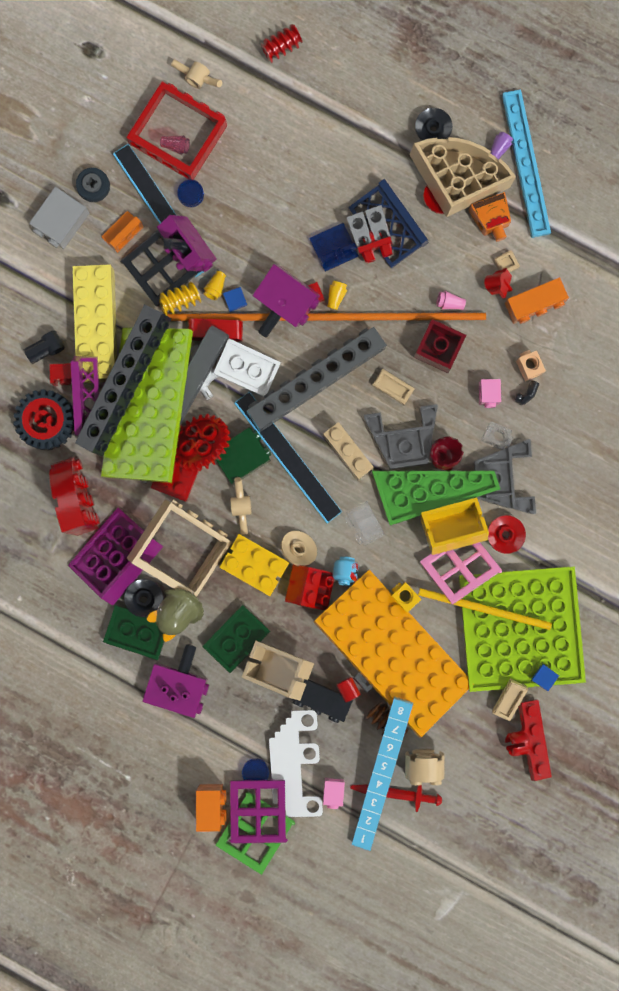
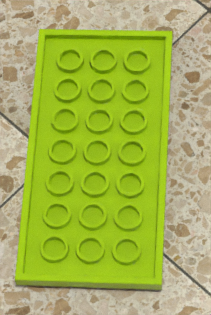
M132 328L122 329L119 354ZM168 328L165 331L151 363L143 374L142 381L134 392V397L126 408L125 415L117 426V431L112 436L108 448L104 452L101 477L172 483L193 335L191 329Z

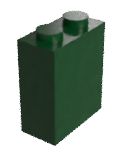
M250 427L227 441L230 446L224 448L226 454L219 455L221 460L216 459L232 486L235 485V478L240 477L243 480L271 462L269 458L272 455L266 445L262 447L259 442L261 440L260 435L256 430L252 431Z

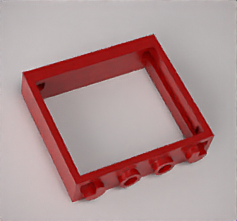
M162 81L126 138L129 145L193 182L227 128V121L222 113L210 110L209 106L205 103H198L193 100L194 98L186 92L183 94L173 84H166ZM165 94L216 123L190 166L139 137Z

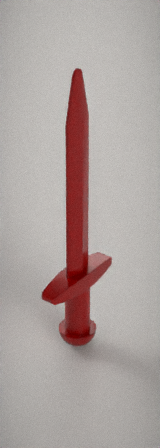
M352 785L350 788L366 794L369 785ZM418 785L416 792L389 788L386 796L387 798L415 802V812H418L421 802L433 803L436 806L442 803V797L439 794L437 796L422 794V785Z

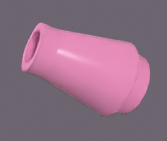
M447 291L439 292L436 306L440 307V309L464 310L466 299Z

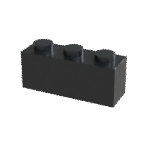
M304 679L303 683H306V687L301 700L292 699V703L302 708L306 705L318 715H321V713L329 715L328 719L333 722H344L353 700L345 703L341 693L309 679Z

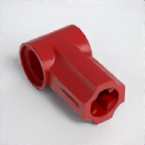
M352 677L336 684L345 703L361 695Z

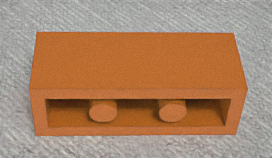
M559 277L508 298L504 304L513 324L517 322L522 324L529 321L533 315L539 317L546 314L550 308L554 307V310L565 306V302L569 297Z

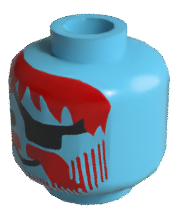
M340 557L334 563L333 578L339 581V585L350 586V583L357 581L358 563L355 562L354 558Z

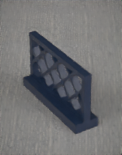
M383 179L378 183V186L348 208L353 215L357 214L354 209L359 205H367V210L370 209V206L377 207L382 205V208H388L393 211L392 219H386V222H391L390 236L401 237L402 241L400 248L392 247V250L400 251L398 259L391 262L388 257L384 258L392 269L429 242L387 181ZM379 191L382 196L381 204L371 203L372 196ZM394 223L404 226L403 235L392 233ZM404 239H413L416 245L411 249L403 248Z

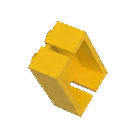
M477 497L421 512V523L432 555L488 540L489 531L485 519L482 517V510Z
M238 534L230 548L233 550L232 554L227 553L219 568L271 596L279 583L276 577L282 578L289 562Z

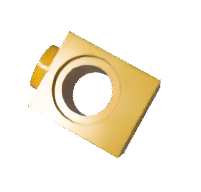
M399 582L391 589L393 591L391 596L407 613L422 600L406 582L403 584ZM403 590L408 591L410 594L409 600L405 602L399 597Z

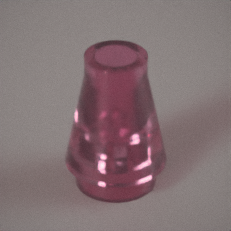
M184 135L162 136L160 146L182 155L183 153H188L190 140Z

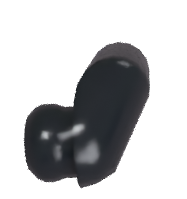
M531 381L524 395L522 393L516 395L515 402L520 403L519 405L528 403L535 397L539 383Z

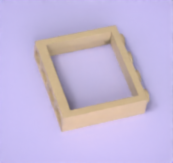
M165 499L127 559L175 590L177 588L184 589L197 597L232 542L226 538L228 534L220 529L217 532L212 529L214 525L208 521L203 520L200 522L197 520L198 515L189 509L187 512L181 509L183 505L177 501L172 500V502H169ZM170 510L218 539L189 586L184 585L140 558Z

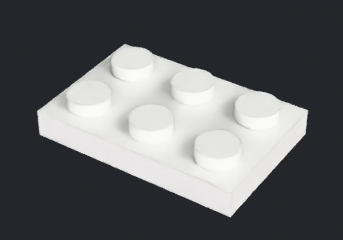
M228 339L213 374L264 397L269 391L281 362Z

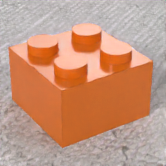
M200 784L196 790V832L221 831L222 825H225L227 810L223 809V805L226 802L227 792L223 790V784Z

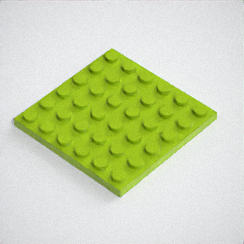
M575 566L498 573L462 598L552 623L551 629L547 630L461 607L469 692L505 689L510 679L527 687H539L531 679L541 664H544L559 675L553 685L586 683ZM473 574V576H474L475 578H477V577H479L480 575H482V574ZM463 575L459 576V586L461 589L469 584Z

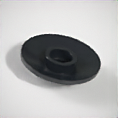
M428 108L422 111L415 123L416 134L420 140L430 138L448 139L453 129L450 116L439 108ZM430 127H435L436 131H431Z
M148 579L134 581L128 586L124 595V602L128 611L142 618L156 611L163 601L161 588L155 582ZM143 596L147 598L145 603L140 601V598Z

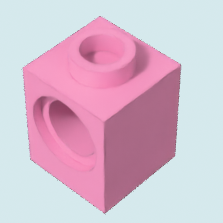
M481 379L479 382V405H484V408H496V405L501 403V379Z
M325 778L323 805H327V808L338 809L339 806H343L344 779Z

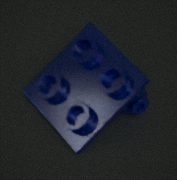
M344 223L309 238L325 272L359 257L356 251V244L352 242Z

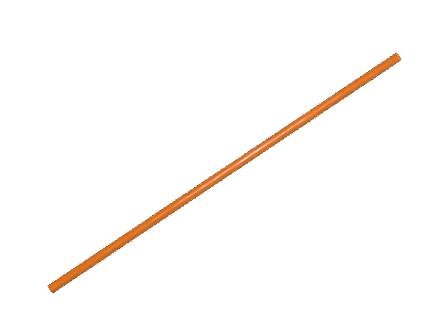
M270 313L168 314V317L171 318V321H188L192 318L265 321ZM486 313L307 314L309 316L307 321L486 320ZM282 317L279 319V321H286Z

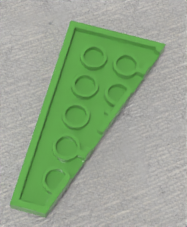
M372 471L390 526L421 516V512L500 490L495 471Z

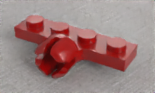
M534 699L521 702L519 713L522 728L520 731L508 733L505 737V743L511 742L514 744L506 746L507 752L511 756L526 754L531 781L551 778L539 700Z

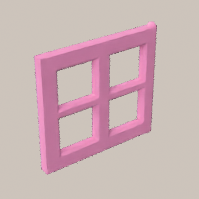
M480 542L472 544L477 552L464 561L458 557L454 550L435 555L430 554L420 561V564L452 605L496 574L502 573V569ZM447 554L455 567L440 576L431 563ZM481 556L490 569L475 578L466 565ZM460 571L469 584L453 593L444 580Z

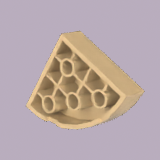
M448 137V139H425L414 143L410 152V157L446 217L470 207L471 204L509 189L516 178L508 165L490 154V150L464 139Z

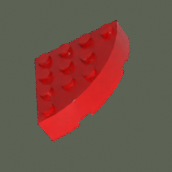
M71 457L51 464L49 471L52 498L57 499L58 507H55L61 532L79 536L99 529L100 519L92 508L95 504L92 495H88L86 489L89 487L88 481L81 473L83 469L80 458Z

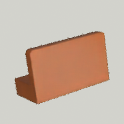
M127 211L102 235V239L118 253L144 226L136 216L134 217Z

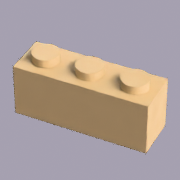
M339 422L323 433L324 439L357 481L373 470V465Z

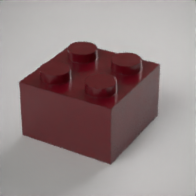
M431 319L414 358L449 373L466 338V334Z

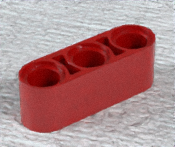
M198 318L188 320V329L193 331L192 340L202 341L212 325L229 334L228 339L236 342L242 341L243 321Z

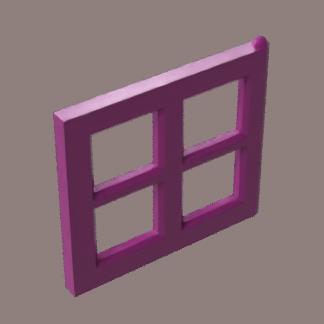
M231 780V839L229 842L286 843L288 839L286 838L285 780ZM278 788V807H261L260 789ZM238 789H255V807L238 808ZM238 816H256V835H239ZM261 816H278V834L261 835Z

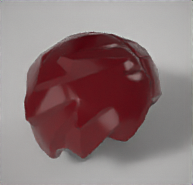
M450 436L439 438L430 448L431 462L438 469L451 471L462 459L464 451H462L463 445L458 439Z

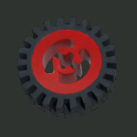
M41 389V391H33V394L28 393L25 395L26 399L19 401L21 404L15 408L17 413H14L13 417L16 418V421H13L17 428L15 431L20 435L21 440L40 450H53L55 447H61L62 443L68 442L66 439L68 437L71 438L72 430L74 431V413L71 403L66 398L52 390ZM43 408H53L57 414V422L52 414L43 410ZM44 416L47 417V418H46L47 423H43V421H44V420H43V417H44ZM33 418L35 423L38 424L37 426L47 430L46 433H39L35 430Z

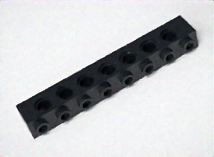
M144 304L75 442L77 445L94 454L103 456L112 436L117 431L121 418L125 415L130 400L134 397L138 384L143 379V374L151 363L152 357L159 347L165 331L169 327L170 317Z

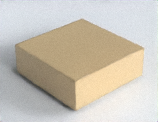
M511 250L494 259L499 270L507 268L509 272H512L520 267Z

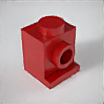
M71 363L50 364V383L53 386H58V382H60V385H71Z

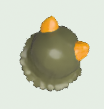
M184 589L165 590L164 593L167 597L160 603L158 609L151 612L146 618L147 621L156 623L159 630L163 633V640L165 642L172 640L176 634L183 632L190 623L195 624L198 620L200 621L204 615L202 603L199 599Z

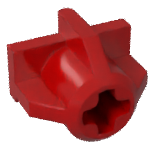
M503 268V270H498L492 275L485 277L484 286L491 295L500 294L503 299L506 298L507 292L513 290L510 286L512 275L508 269Z

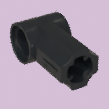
M54 330L44 334L41 340L23 350L31 364H34L49 355L52 356L62 352L65 346Z

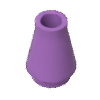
M500 132L495 136L490 154L499 160L512 145L513 138L505 132Z

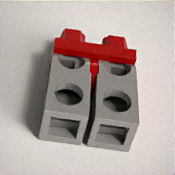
M382 205L365 211L371 230L368 228L363 212L347 217L359 254L363 256L367 264L376 261L373 251L380 249L383 258L393 255L391 246L393 243Z

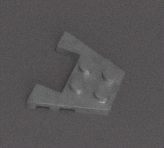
M437 404L420 407L422 427L384 432L381 412L364 415V420L389 469L428 464L438 409Z
M531 439L474 461V471H495L500 490L477 497L478 500L529 514H536L535 496L515 498L512 458L532 457Z

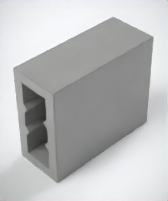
M55 187L29 224L33 228L32 232L41 238L45 236L49 239L47 242L55 248L59 246L65 249L90 213L84 205Z

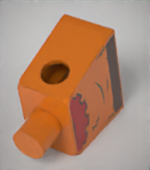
M505 192L471 204L469 213L484 236L493 233L496 242L507 238L504 228L510 225L511 218Z

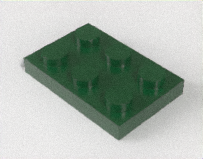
M115 605L103 643L159 660L165 641L163 640V633L159 630L156 623L147 621V617H137L130 613L127 608Z
M242 605L202 647L222 667L231 673L252 651L255 641L261 642L271 631Z

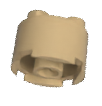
M432 749L412 750V754H409L407 751L405 753V778L410 780L411 785H422V782L430 783L431 785H441L442 780L445 778V754L439 751V754H434Z

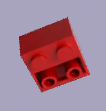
M293 564L285 602L326 610L329 606L334 583L333 573Z

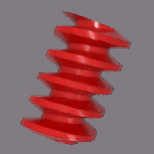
M291 24L289 29H283V33L278 31L276 37L271 35L270 41L265 38L263 44L261 43V47L267 59L273 63L272 56L280 59V52L286 56L285 49L293 52L292 45L298 49V42H303L299 31L294 24Z

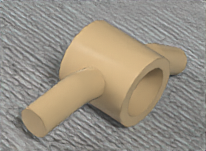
M175 59L171 64L172 67L186 74V82L194 88L201 89L204 83L215 87L222 86V80L209 77V69L199 62H194L191 68Z
M237 477L234 479L236 497L230 498L232 516H239L240 535L248 534L246 515L252 514L250 495L244 496L242 479Z

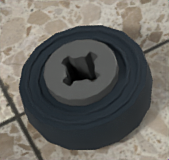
M87 168L78 175L76 189L84 200L99 202L108 195L110 181L102 170Z

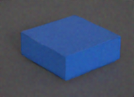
M241 287L223 293L230 312L247 306Z
M541 664L531 680L546 691H549L559 675L544 664Z

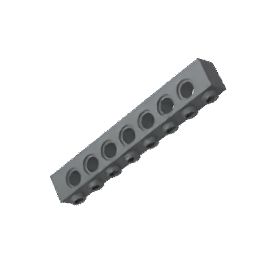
M375 327L371 329L365 328L359 333V337L354 340L350 338L344 342V347L341 349H333L327 354V358L324 360L318 359L309 370H301L296 374L297 378L290 381L288 379L280 385L281 388L276 392L271 390L264 395L265 399L260 402L257 400L250 404L247 414L258 431H263L385 350L387 345ZM364 343L368 349L362 351L358 348V344ZM348 353L352 356V360L345 361L342 355ZM334 364L337 369L331 372L326 366ZM318 374L321 380L314 382L311 380V375ZM301 384L305 387V391L299 393L295 390V386ZM287 395L290 400L287 403H282L279 397ZM266 405H270L274 411L267 414L263 411V408Z

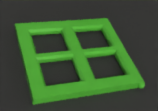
M246 792V796L239 808H248L250 803L255 805V795ZM261 800V807H272ZM238 816L239 828L250 835H256V827L254 828L241 819L242 816ZM268 816L261 817V827L265 823ZM286 816L287 834L291 826L295 825V821ZM230 820L215 846L262 875L281 843H264L269 849L261 862L258 863L246 855L252 843H245L241 851L227 843L231 835Z

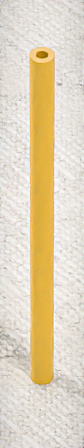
M419 588L418 596L451 604L444 594ZM460 599L453 604L550 630L552 625L551 622Z

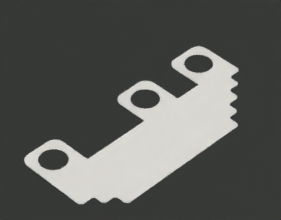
M313 710L292 711L291 718H286V725H281V731L275 732V738L269 739L272 780H285V810L288 817L321 816L323 813L322 799L320 797L302 796L301 764H315L320 759L319 746L317 744H299V731L317 729V713ZM306 714L311 715L314 719V723L310 727L304 726L301 722L302 717ZM308 747L313 748L316 752V756L312 760L306 759L303 755L304 750ZM278 788L272 789L273 803L278 804ZM311 800L319 804V809L315 813L307 810V803Z

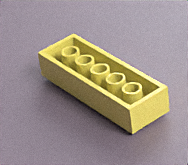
M111 265L72 266L76 356L98 357L99 383L106 382L118 358L114 269ZM83 362V368L88 373L93 370V362ZM90 379L84 381V383H93Z

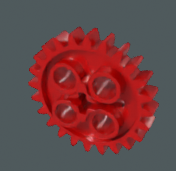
M200 414L198 419L193 416L192 422L186 420V426H180L182 430L178 434L175 461L181 468L183 467L186 471L190 469L192 472L196 468L201 471L203 466L209 469L210 463L216 465L215 459L221 460L219 455L226 454L224 448L230 446L227 441L231 440L228 436L230 434V431L227 429L228 426L220 417L217 418L215 415L210 416L209 414H206L205 417Z

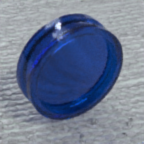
M185 180L179 185L177 195L179 201L184 206L196 207L203 201L204 191L198 181Z
M258 758L248 760L242 769L243 780H268L269 767L266 762Z

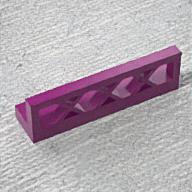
M74 356L71 360L75 436H79L86 422L85 419L91 412L85 405V400L90 397L96 402L99 396L98 357ZM83 362H93V370L90 373L83 368ZM87 379L94 383V388L90 392L84 387V381Z

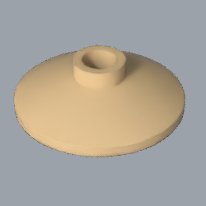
M291 531L283 537L281 550L289 562L297 566H308L316 559L317 547L309 535L301 531Z

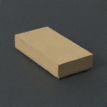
M384 369L381 370L372 385L402 405L406 404L414 391L413 387Z
M510 679L495 704L492 713L511 721L527 693L528 687Z

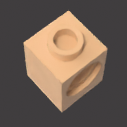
M530 350L521 353L520 358L516 361L525 382L546 372L537 350L532 353ZM527 360L534 363L533 369L526 366Z

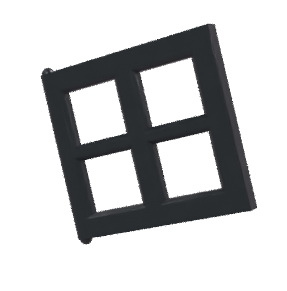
M159 230L154 232L120 261L129 270L156 307L160 305V294L157 296L147 281L158 272L162 274L170 285L163 291L166 296L167 290H171L174 293L175 287L180 289L181 285H185L198 274L196 271L186 270L183 276L173 282L163 269L173 261L172 256L175 254L173 250L158 262L148 249L158 239L164 240ZM142 252H145L154 266L141 275L131 261Z

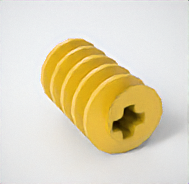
M189 282L188 288L183 284L181 285V290L175 287L174 293L171 290H167V296L163 292L160 293L159 303L163 313L168 316V310L172 314H175L174 308L181 312L182 305L189 309V302L196 306V300L201 303V298L196 286Z

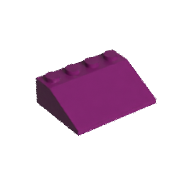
M117 508L68 566L101 599L114 605L128 586L143 571L132 564L127 557L145 530L120 508ZM152 538L140 558L150 563L163 546L156 539Z

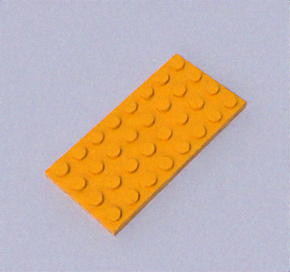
M368 570L313 622L390 706H392L394 697L413 702L407 725L421 738L469 690L468 676L416 619L397 603L391 596L392 593Z

